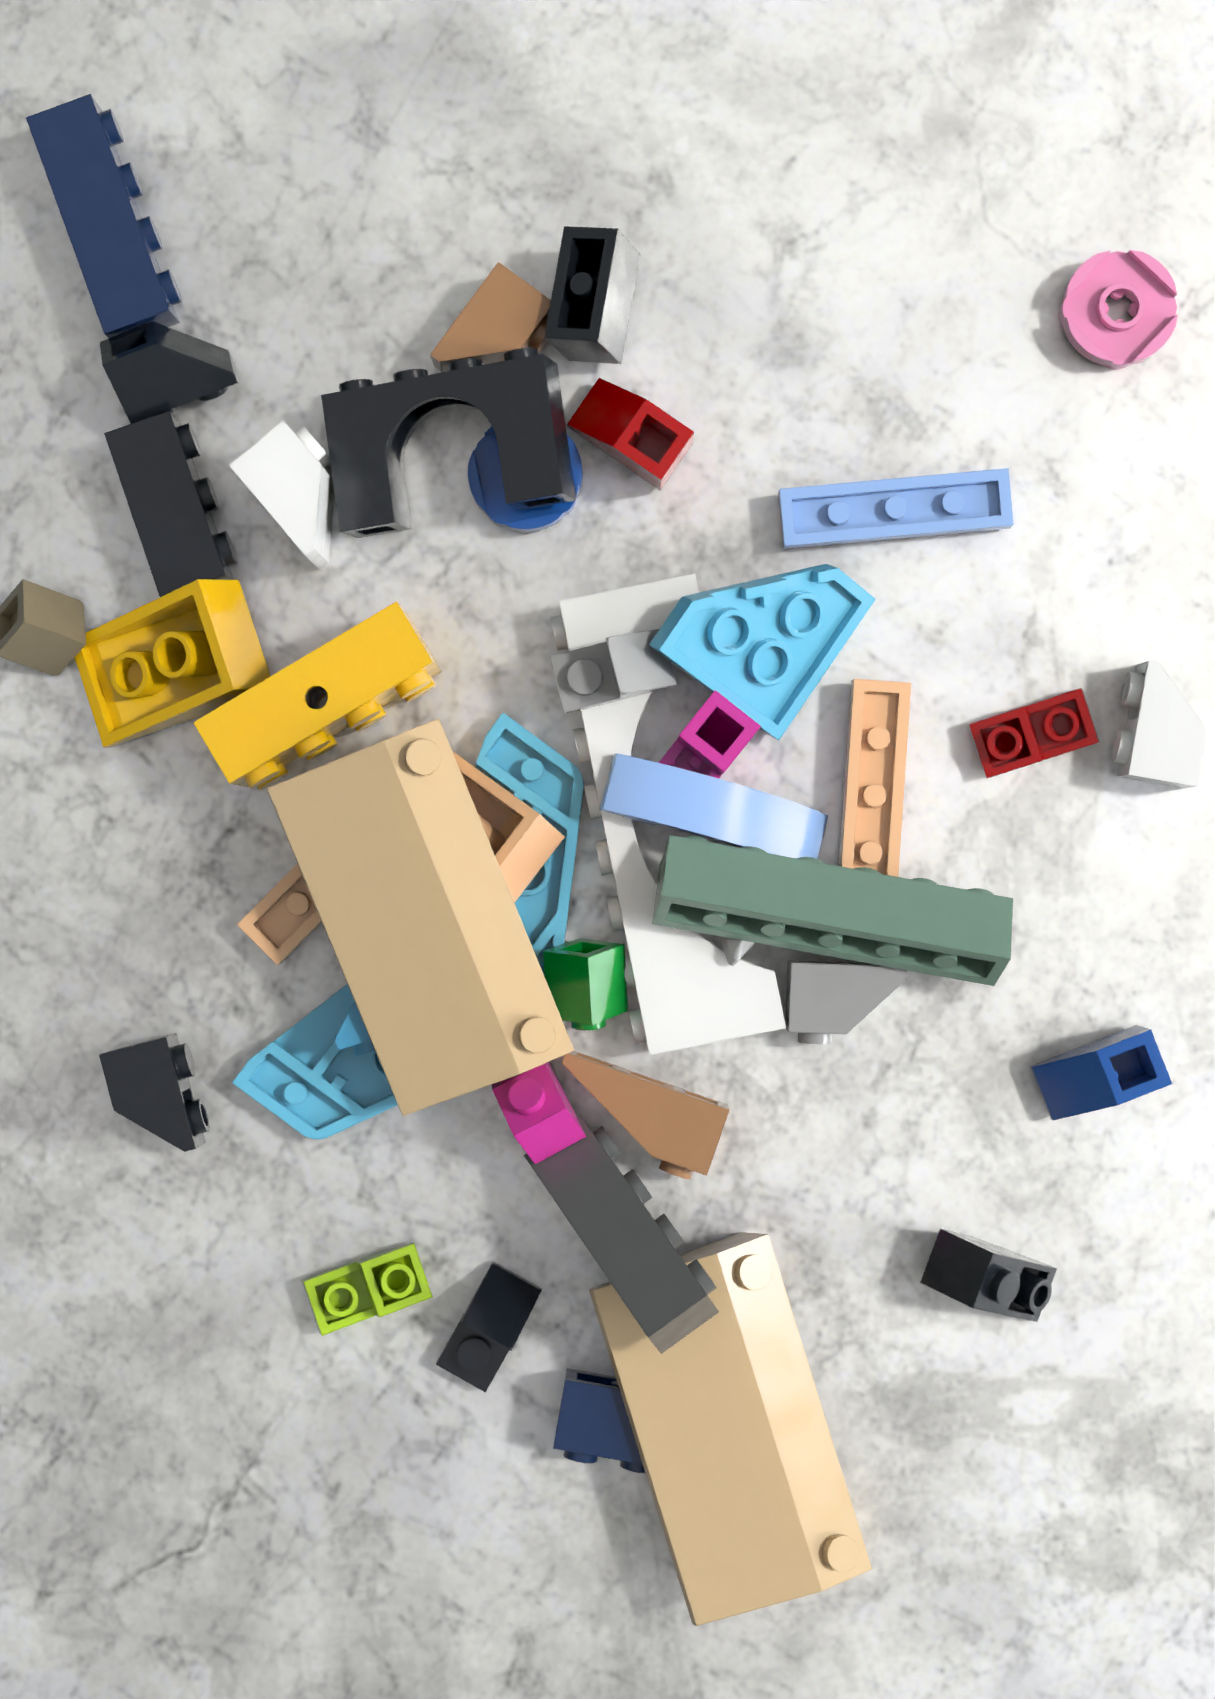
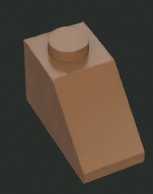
M498 262L431 352L430 357L434 367L441 372L449 371V363L471 358L481 359L483 365L504 361V353L522 348L538 349L539 353L548 343L544 336L551 300Z

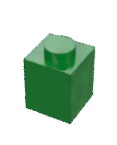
M579 938L543 951L546 982L562 1021L571 1022L573 1029L583 1031L600 1029L606 1026L607 1019L628 1011L624 944Z

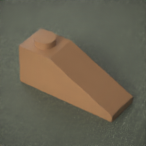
M577 1051L564 1055L562 1064L652 1157L661 1160L659 1169L691 1180L694 1172L707 1176L730 1111L728 1104Z

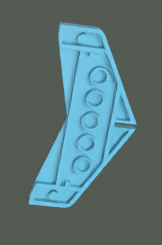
M502 713L485 736L475 768L538 812L565 836L515 902L545 977L543 951L565 943L584 793V779L579 769L572 762L509 716ZM348 984L249 1059L232 1082L299 1133L317 1140L328 1138L397 1106L375 1051L356 1056L353 1046L338 1051L335 1038L354 1002Z

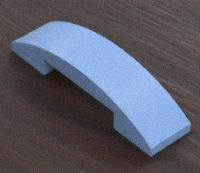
M618 753L613 755L599 809L650 825L666 826L735 847L753 846L761 848L767 853L792 858L813 857L818 859L828 815L762 791L693 771Z

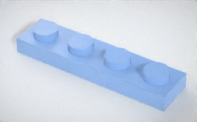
M1009 468L783 488L778 491L783 549L1010 529L1014 525Z

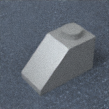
M788 960L785 1029L788 1032H798L799 1043L832 1044V1034H848L907 979V970L866 963Z

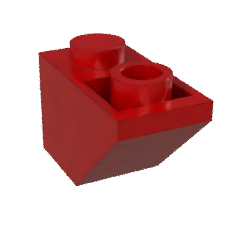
M598 378L567 423L568 428L660 491L692 446L694 431L646 398L601 378Z

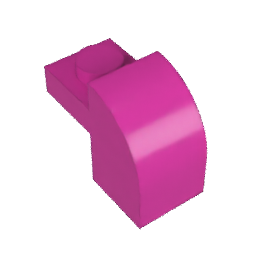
M715 690L658 763L719 779L761 726Z

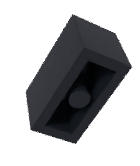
M564 226L544 338L568 361L622 363L641 254L618 228Z

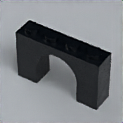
M522 348L504 353V361L483 365L481 359H462L449 363V371L428 375L426 369L403 370L393 374V382L373 385V380L370 379L350 380L339 384V392L321 395L340 532L356 538L412 529L404 476L406 446L414 430L425 418L438 410L452 406H468L479 409L490 422L498 443L506 504L519 510L576 501L557 363L545 354H539L538 349Z

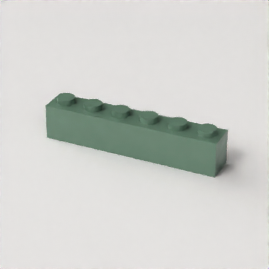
M669 835L659 866L652 924L995 986L1011 960L1013 898L994 895L992 892L980 888L966 890L939 885L926 878L906 879L884 875L872 868L859 867L852 869L825 864L813 857L792 858L776 855L753 846L738 848L711 843L699 836L679 837Z

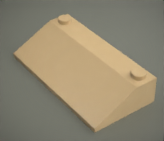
M439 718L266 788L402 1116L522 1074L574 1051Z
M740 1232L680 1255L686 1265L697 1259L709 1275L717 1289L708 1294L719 1313L662 1354L647 1337L610 1282L589 1289L691 1622L695 1626L822 1592L872 1570L768 1234Z

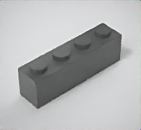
M579 1115L577 1119L586 1135L585 1138L537 1164H534L527 1153L524 1157L647 1337L662 1354L719 1313L708 1296L717 1287L697 1259L686 1265L675 1250L684 1243L683 1239L664 1213L654 1220L644 1204L653 1197L633 1169L622 1175L613 1160L622 1153L603 1126L592 1132L581 1115Z

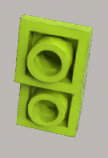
M413 1242L302 1279L319 1333L322 1336L374 1316L383 1317L433 1297L415 1243Z

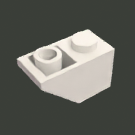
M1148 660L1138 664L1135 673L1129 672L1127 674L1122 692V706L1129 707L1126 729H1118L1112 749V762L1119 763L1117 777L1183 789L1197 787L1207 728L1160 662Z

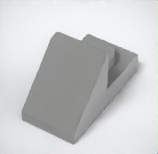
M659 629L611 636L606 638V642L549 656L564 715L677 686L671 661L649 645Z

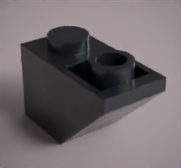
M154 321L100 342L102 366L130 424L167 411L173 413L177 406L195 399L201 401L215 399L223 395L229 389V386L238 383L234 362L229 350Z
M177 1033L99 1054L115 1112L184 1152L196 1149L206 1143L203 1133L210 1130L207 1110L201 1098L194 1100L189 1077L195 1076L193 1057L187 1043L179 1044Z
M940 1228L920 1283L973 1309L1038 1322L1041 1311L1050 1300L1052 1293L1051 1284L1057 1268L976 1237Z

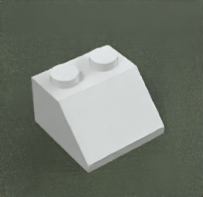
M282 420L229 466L303 554L321 570L329 563L335 499L333 479L326 471L331 466L330 458L304 426L294 433L287 423Z

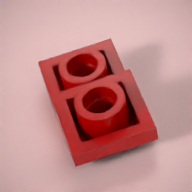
M1082 688L969 724L987 779L1100 742Z

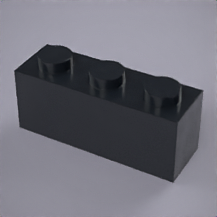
M170 411L104 433L159 596L162 597L197 579L234 580L230 566L238 564L237 556L227 531L221 533L217 531L211 512L219 510V503L209 478H199L193 458L201 456V451L190 423L181 425V422Z

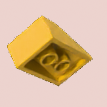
M197 579L86 632V645L74 657L103 748L112 747L204 716L270 677L239 580Z

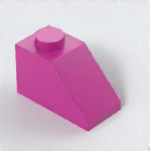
M550 1061L522 1074L491 1084L492 1091L513 1136L534 1164L545 1160L586 1137Z

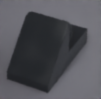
M493 1261L439 1356L436 1365L486 1393L509 1350L512 1351L542 1288Z

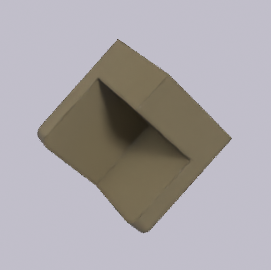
M22 579L0 605L1 658L57 676L86 645L84 604L78 599Z

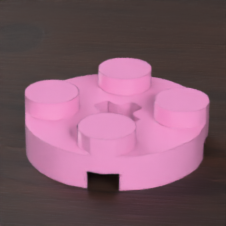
M1129 250L1128 253L1120 251L1109 253L1110 251H1106L1086 260L1067 283L1062 305L1059 308L1058 316L1060 323L1064 327L1065 334L1072 346L1088 360L1114 370L1141 363L1154 355L1170 338L1177 322L1178 314L1176 315L1177 305L1175 300L1177 291L1172 276L1155 258L1144 252ZM1125 295L1132 302L1127 311L1133 318L1128 322H1125L1123 319L1113 321L1107 315L1110 308L1105 303V300L1110 296L1118 301Z

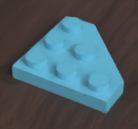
M829 564L818 565L682 596L649 645L710 692L718 691L761 726L759 729L767 735L780 740L876 599L839 568Z

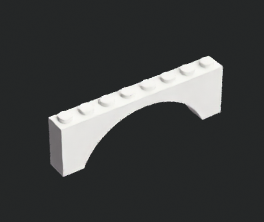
M695 573L560 600L559 604L562 615L551 617L557 651L565 649L572 651L606 642V638L611 636L660 629L682 596L699 593ZM653 692L581 710L584 727L573 729L579 762L591 761L595 784L585 785V793L591 819L602 817L606 840L597 841L596 848L602 875L612 873L614 875L618 896L607 898L613 932L625 930L629 952L625 953V980L627 987L636 986L640 1005L639 1009L629 1010L636 1044L647 1042L649 1055L786 1028L774 970L749 963L742 959L736 965L731 966L727 961L725 951L707 941L699 933L652 924L657 884L650 874L640 851L632 819L599 810L613 755L618 753L631 756L638 725Z

